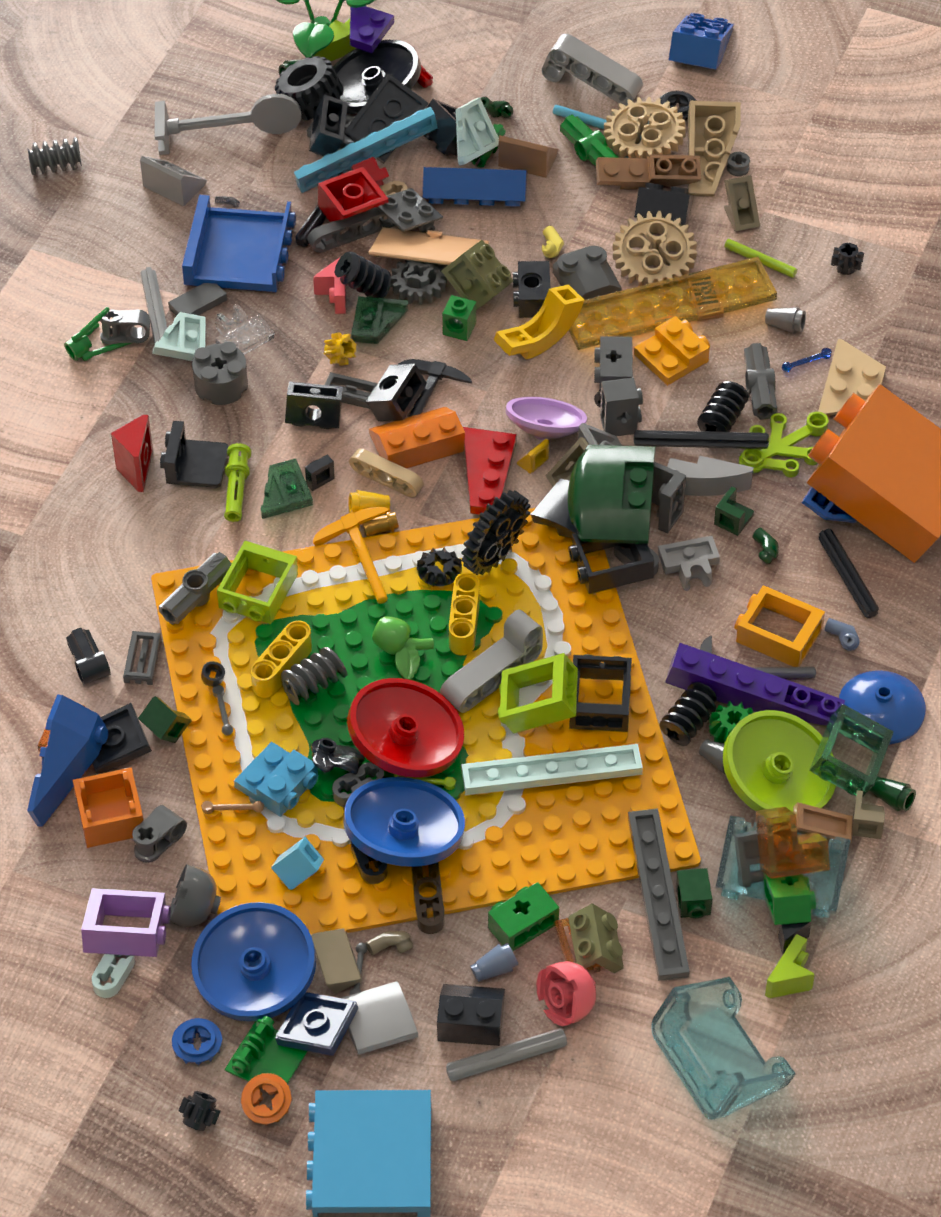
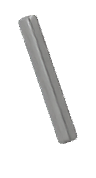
M146 267V270H142L140 274L155 344L163 337L167 324L156 271L152 270L151 267Z
M563 1029L546 1032L450 1062L446 1065L447 1075L450 1081L460 1080L565 1047L567 1045V1038Z

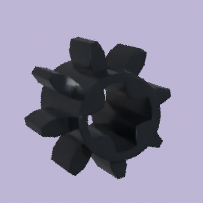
M843 243L839 248L834 247L831 266H837L838 273L851 275L856 270H861L864 252H858L857 245L853 243Z
M194 1091L193 1096L183 1097L178 1112L183 1113V1123L186 1126L204 1131L206 1126L216 1125L221 1110L216 1108V1099L213 1096L201 1091Z

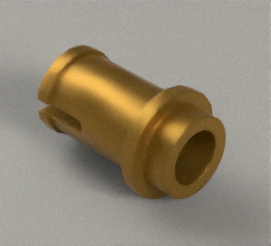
M387 512L386 515L363 523L366 537L386 531L393 533L394 529L399 528L395 512Z

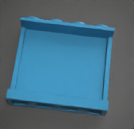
M315 1090V1103H309V1122H314V1131H308V1151H313V1161H307V1180H313L312 1190H306V1210H312L313 1217H318V1213L417 1212V1217H431V1090Z

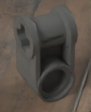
M110 309L100 320L102 323L100 340L105 344L143 343L149 338L150 317L143 310ZM134 325H141L143 327L137 328Z
M164 805L156 807L133 830L132 837L136 843L134 847L135 857L139 861L148 863L158 859L164 851L183 836L187 829V821Z

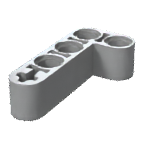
M563 34L559 37L550 50L541 70L543 76L552 82L560 81L565 72H568L623 105H628L629 99L633 102L643 87V81L637 74L570 34Z
M522 610L514 611L504 623V637L450 676L443 683L440 694L459 712L465 713L499 688L502 681V670L534 662L542 651V627Z

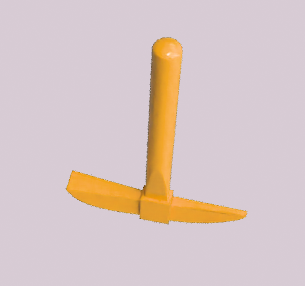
M385 507L369 508L355 513L350 512L340 517V520L322 528L313 539L315 546L323 545L342 533L347 532L351 537L374 596L379 604L387 602L388 597L363 540L359 525L391 511Z

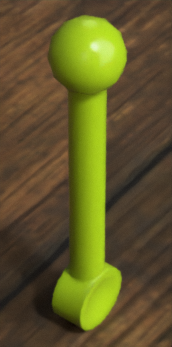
M396 774L394 775V777H405ZM405 777L443 785L447 790H452L456 786V780L453 777H447L445 780L428 777Z

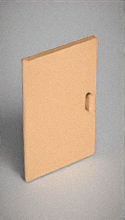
M383 227L369 250V255L449 265L481 240L442 235V232L428 230L427 233L407 230L403 232L400 229Z

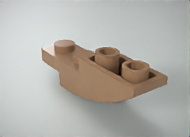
M650 154L648 158L598 157L596 160L597 185H619L620 189H639V187H645L646 183L664 185L663 188L700 182V156Z

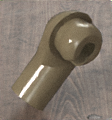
M385 931L365 942L372 956L393 945H396L400 953L413 948V943L410 940L411 936L406 931Z

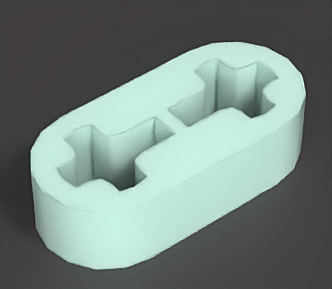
M104 954L92 975V985L96 995L102 998H110L116 995L134 967L135 956L126 955V959L121 958L116 965L115 956L121 957L122 955ZM111 974L112 983H106L104 986H101L100 981H107Z

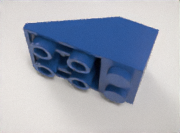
M699 13L686 15L672 33L668 60L717 69L723 59L734 24L728 23V20L724 18L706 19L704 15Z

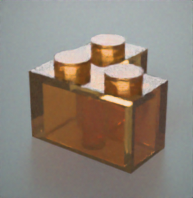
M786 807L756 811L760 870L772 879L830 870L828 840L817 832L797 835L795 813Z

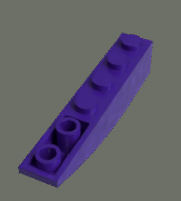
M679 643L665 683L687 690L692 682H700L709 686L715 692L719 702L728 704L730 701L733 706H738L742 702L744 709L752 708L753 712L765 710L782 711L797 716L807 723L833 727L839 725L845 700L683 643Z

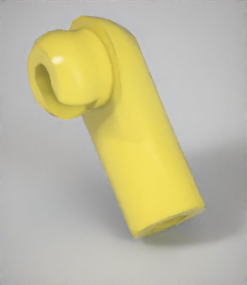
M548 226L543 230V235L547 239V245H542L541 250L547 258H554L558 256L564 242L555 228Z

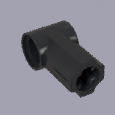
M77 628L72 630L71 634L66 637V641L74 657L75 667L82 684L84 685L111 675L106 656L103 651L99 652L89 629Z

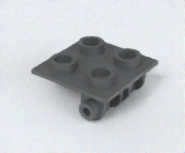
M412 188L388 195V203L377 207L403 232L416 227L424 233H427L428 230L434 231V222L443 219V216Z

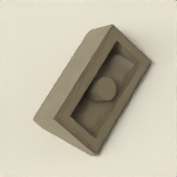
M344 928L311 935L325 983L334 994L362 981L347 932Z

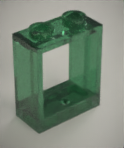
M842 704L829 719L809 771L818 775L821 779L844 789L848 794L856 796L857 790L863 791V797L874 786L894 732ZM838 733L874 752L866 774L830 755Z

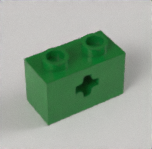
M800 866L764 868V898L774 925L811 922V910L816 909V898L814 891H810L808 876H803Z
M539 882L530 887L521 888L515 896L505 902L496 903L488 911V929L501 945L508 943L512 951L559 924V906Z

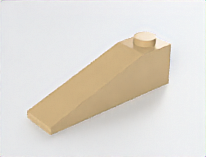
M690 101L688 111V155L700 156L701 181L688 184V194L694 196L715 195L740 129L741 102Z

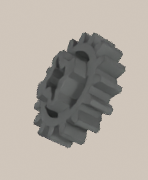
M405 260L404 264L397 262V268H392L391 270L393 294H399V300L408 298V304H412L414 300H417L419 305H422L423 300L432 303L433 296L440 298L441 292L446 291L447 278L442 273V270L445 268L444 265L438 266L435 263Z

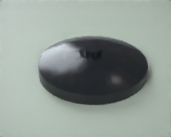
M381 40L373 53L356 48L343 56L333 68L343 85L344 93L341 96V100L348 102L347 113L358 114L388 73L409 89H412L421 73V62L416 50L410 44L400 40Z

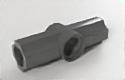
M752 343L749 347L744 348L746 390L751 396L754 416L762 420L770 419L773 414L777 413L775 372L773 368H770L767 347L762 346L761 343Z
M221 552L213 553L198 569L190 570L184 574L182 584L159 606V612L167 622L172 625L178 624L195 607L203 606L209 601L210 592L222 582L232 564L227 556Z

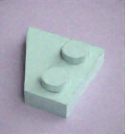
M476 98L456 109L457 152L460 166L498 146L499 138L480 98Z
M179 312L173 324L169 325L165 330L163 337L159 342L155 343L152 354L193 361L195 351L200 347H205L206 317Z

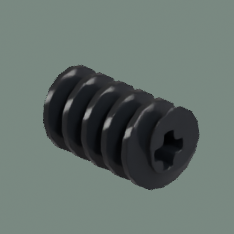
M349 251L343 254L335 266V276L340 277L342 284L348 285L351 289H356L359 293H364L366 297H372L374 301L379 302L383 300L390 290L392 281L390 272L355 252Z
M732 381L720 383L698 417L697 424L700 431L730 432L745 404L749 401L747 390L742 385Z
M692 682L675 702V705L663 716L662 721L659 723L661 731L675 743L687 746L691 742V738L697 735V730L703 727V722H707L712 712L716 711L715 702L717 701V696L715 692L703 683Z

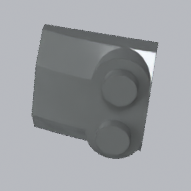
M588 246L563 254L553 264V274L560 285L569 284L585 300L584 303L616 292H622V287L607 262V252L600 246Z

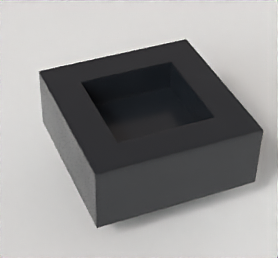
M328 454L312 461L305 467L306 485L312 491L335 479L334 461Z

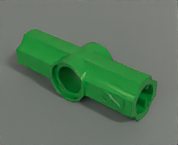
M569 115L560 124V132L574 145L575 152L582 161L589 160L596 167L598 157L619 158L607 146L604 135L599 130L593 132L578 116Z

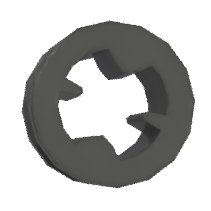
M733 152L729 155L727 160L728 173L736 177L746 175L750 168V157L744 152Z

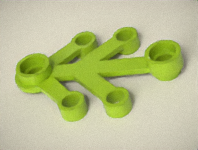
M818 411L810 413L807 416L805 426L781 439L782 431L786 428L787 418L782 413L773 414L770 420L772 430L769 447L762 450L745 449L739 456V464L753 467V473H758L765 468L780 470L786 477H796L799 473V462L797 460L787 459L783 461L772 459L771 457L779 455L802 458L808 465H817L818 463L808 456L813 447L802 448L793 445L811 435L816 437L823 435L828 428L829 420L827 415ZM753 425L750 427L749 433H765V428L761 425Z

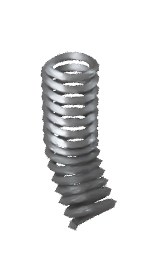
M215 197V203L216 200L217 203H223L224 200L225 204L226 199L227 204L229 203L234 207L238 203L240 205V201L234 197Z

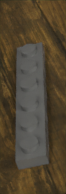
M658 808L628 812V823L658 981L689 977L690 970Z

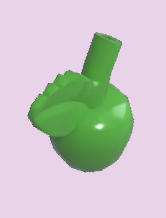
M382 617L375 626L372 640L384 652L395 655V666L399 674L404 679L411 680L420 666L418 650L434 649L433 638H410L411 628L409 624L395 617Z

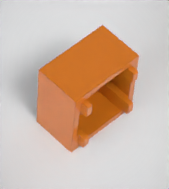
M132 767L73 780L87 848L133 838V830L144 820Z

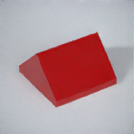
M143 414L111 433L116 469L138 492H144L153 454L149 415Z

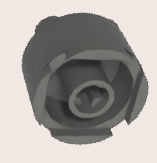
M226 341L200 347L195 351L192 369L194 387L199 398L211 400L212 404L215 405L231 404L239 400L243 391L248 388L246 358L242 351L236 347V344Z

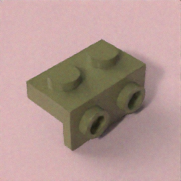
M593 903L571 914L568 919L576 964L586 969L596 963L612 973L624 969L622 960L623 949L618 939V923L616 918Z

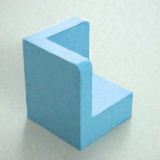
M304 837L282 853L271 868L288 889L292 890L317 872L324 858L308 839Z

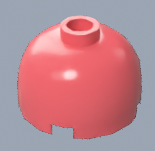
M565 961L549 965L546 969L539 972L536 982L537 996L539 1001L544 999L546 1006L550 1009L543 1011L553 1023L560 1026L576 1023L585 1018L593 1009L596 1001V984L590 973L581 965Z

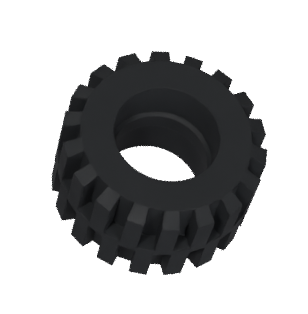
M319 56L308 57L295 62L287 67L275 82L276 94L289 96L298 102L301 108V120L303 121L313 119L314 112L324 95L341 100V96L344 93L343 85L331 62L327 58H320Z

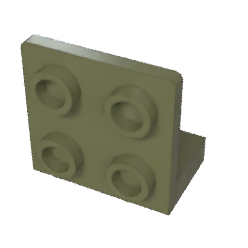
M483 240L472 246L442 270V273L462 298L476 301V310L513 282L509 269L499 262L492 247Z

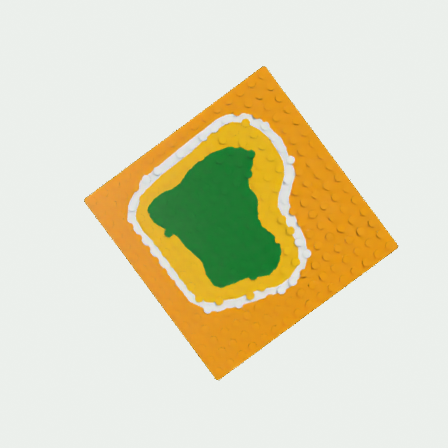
M531 508L528 511L532 513L535 508ZM531 515L526 518L528 523L522 528L524 533L518 536L519 542L512 546V552L506 555L505 560H500L498 567H492L490 573L485 572L484 575H476L480 582L476 640L474 650L467 655H457L449 648V620L454 582L446 586H432L425 583L417 573V560L421 559L423 552L429 553L432 548L438 551L444 547L447 552L455 551L456 556L462 559L464 555L461 552L466 548L463 544L469 539L467 534L474 529L473 523L478 522L480 517L363 537L388 597L387 602L379 604L374 596L352 540L282 551L297 556L298 575L271 624L254 621L249 617L237 613H229L219 608L217 596L219 584L210 592V599L205 605L195 607L180 623L172 625L159 612V606L182 584V579L186 572L198 569L200 566L155 573L151 576L177 711L185 713L192 719L182 733V739L208 871L216 882V895L221 896L217 916L241 904L255 902L275 904L291 911L300 918L309 930L310 935L343 928L347 933L417 920L410 866H397L387 863V877L378 884L365 882L359 873L352 855L351 841L344 829L345 807L338 805L334 801L332 790L334 782L341 776L349 773V771L334 767L331 771L324 773L317 768L318 780L313 788L307 789L299 797L295 807L288 809L281 817L266 807L259 813L254 810H214L210 814L203 813L201 807L205 801H210L213 805L253 804L255 800L234 787V780L271 741L289 753L296 750L310 760H313L312 743L321 738H329L336 745L349 746L358 750L350 737L347 725L348 712L356 694L363 687L377 680L387 678L404 679L396 669L395 655L384 652L372 640L375 626L382 617H395L405 621L411 628L410 638H433L434 649L418 650L420 666L411 680L425 684L439 693L443 683L450 676L504 637V623L514 611L519 609L525 612L543 629L542 651L535 661L565 653L572 662L573 655L585 654L632 658L628 732L569 729L570 718L513 734L505 724L501 723L498 717L501 699L499 688L469 711L461 713L457 710L464 726V742L460 753L448 769L428 777L445 780L447 777H453L456 780V786L452 790H447L443 785H433L450 794L460 805L465 817V828L461 844L449 857L439 861L444 915L494 906L498 902H505L512 898L521 888L530 887L537 882L549 895L639 878L628 823V812L658 808L670 872L695 868L700 865V854L617 589L612 588L589 594L585 583L580 584L577 575V562L572 563L568 547L572 546V538L559 536L556 527L534 523ZM605 550L585 554L592 572L610 568ZM437 561L435 566H438L441 572H443L444 565ZM461 561V563H462V572H461V573H464V572L473 573V572H471L470 570H468L466 567H464V566H463L464 563ZM248 568L236 593L268 602L280 578ZM293 621L306 622L311 629L312 651L307 656V659H310L313 653H319L322 648L328 647L337 654L347 670V677L345 678L341 677L338 672L336 673L338 682L335 684L327 678V689H323L317 684L319 693L316 695L308 689V700H304L298 695L299 705H295L288 698L283 685L273 696L268 698L257 696L252 689L251 667L282 630ZM215 661L225 668V676L220 685L224 688L223 700L228 721L233 727L231 735H224L222 733L223 722L217 697L213 695V687L205 685L201 679L202 668L207 662ZM211 671L209 677L214 678L216 672ZM580 678L578 702L622 705L623 681ZM553 679L520 688L519 707L552 698ZM638 744L643 766L642 775L465 795L461 764ZM365 758V761L359 762V766L370 761L367 758ZM384 770V778L394 777L395 774ZM367 775L366 779L371 778L372 780H375L376 776L371 777L370 775ZM342 789V790H341V793H342V792H346L347 794H351V790H350V791H346L345 789ZM306 837L324 858V861L317 872L290 890L271 867L282 853ZM373 861L369 862V868L373 872L379 871L375 868ZM428 865L422 866L423 877H429ZM425 887L419 893L423 897L430 898L436 894V890L431 887ZM427 908V918L433 917V908Z

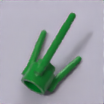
M109 307L104 308L83 329L64 343L67 353L73 360L76 361L82 358L86 362L94 356L132 344L117 343L89 351L92 343L88 336L99 327L98 322L110 311Z

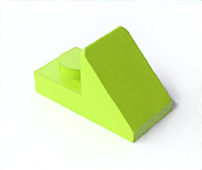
M798 934L795 935L767 979L766 997L771 999L809 991L813 988L815 974L803 968L809 956V953L806 952V938Z

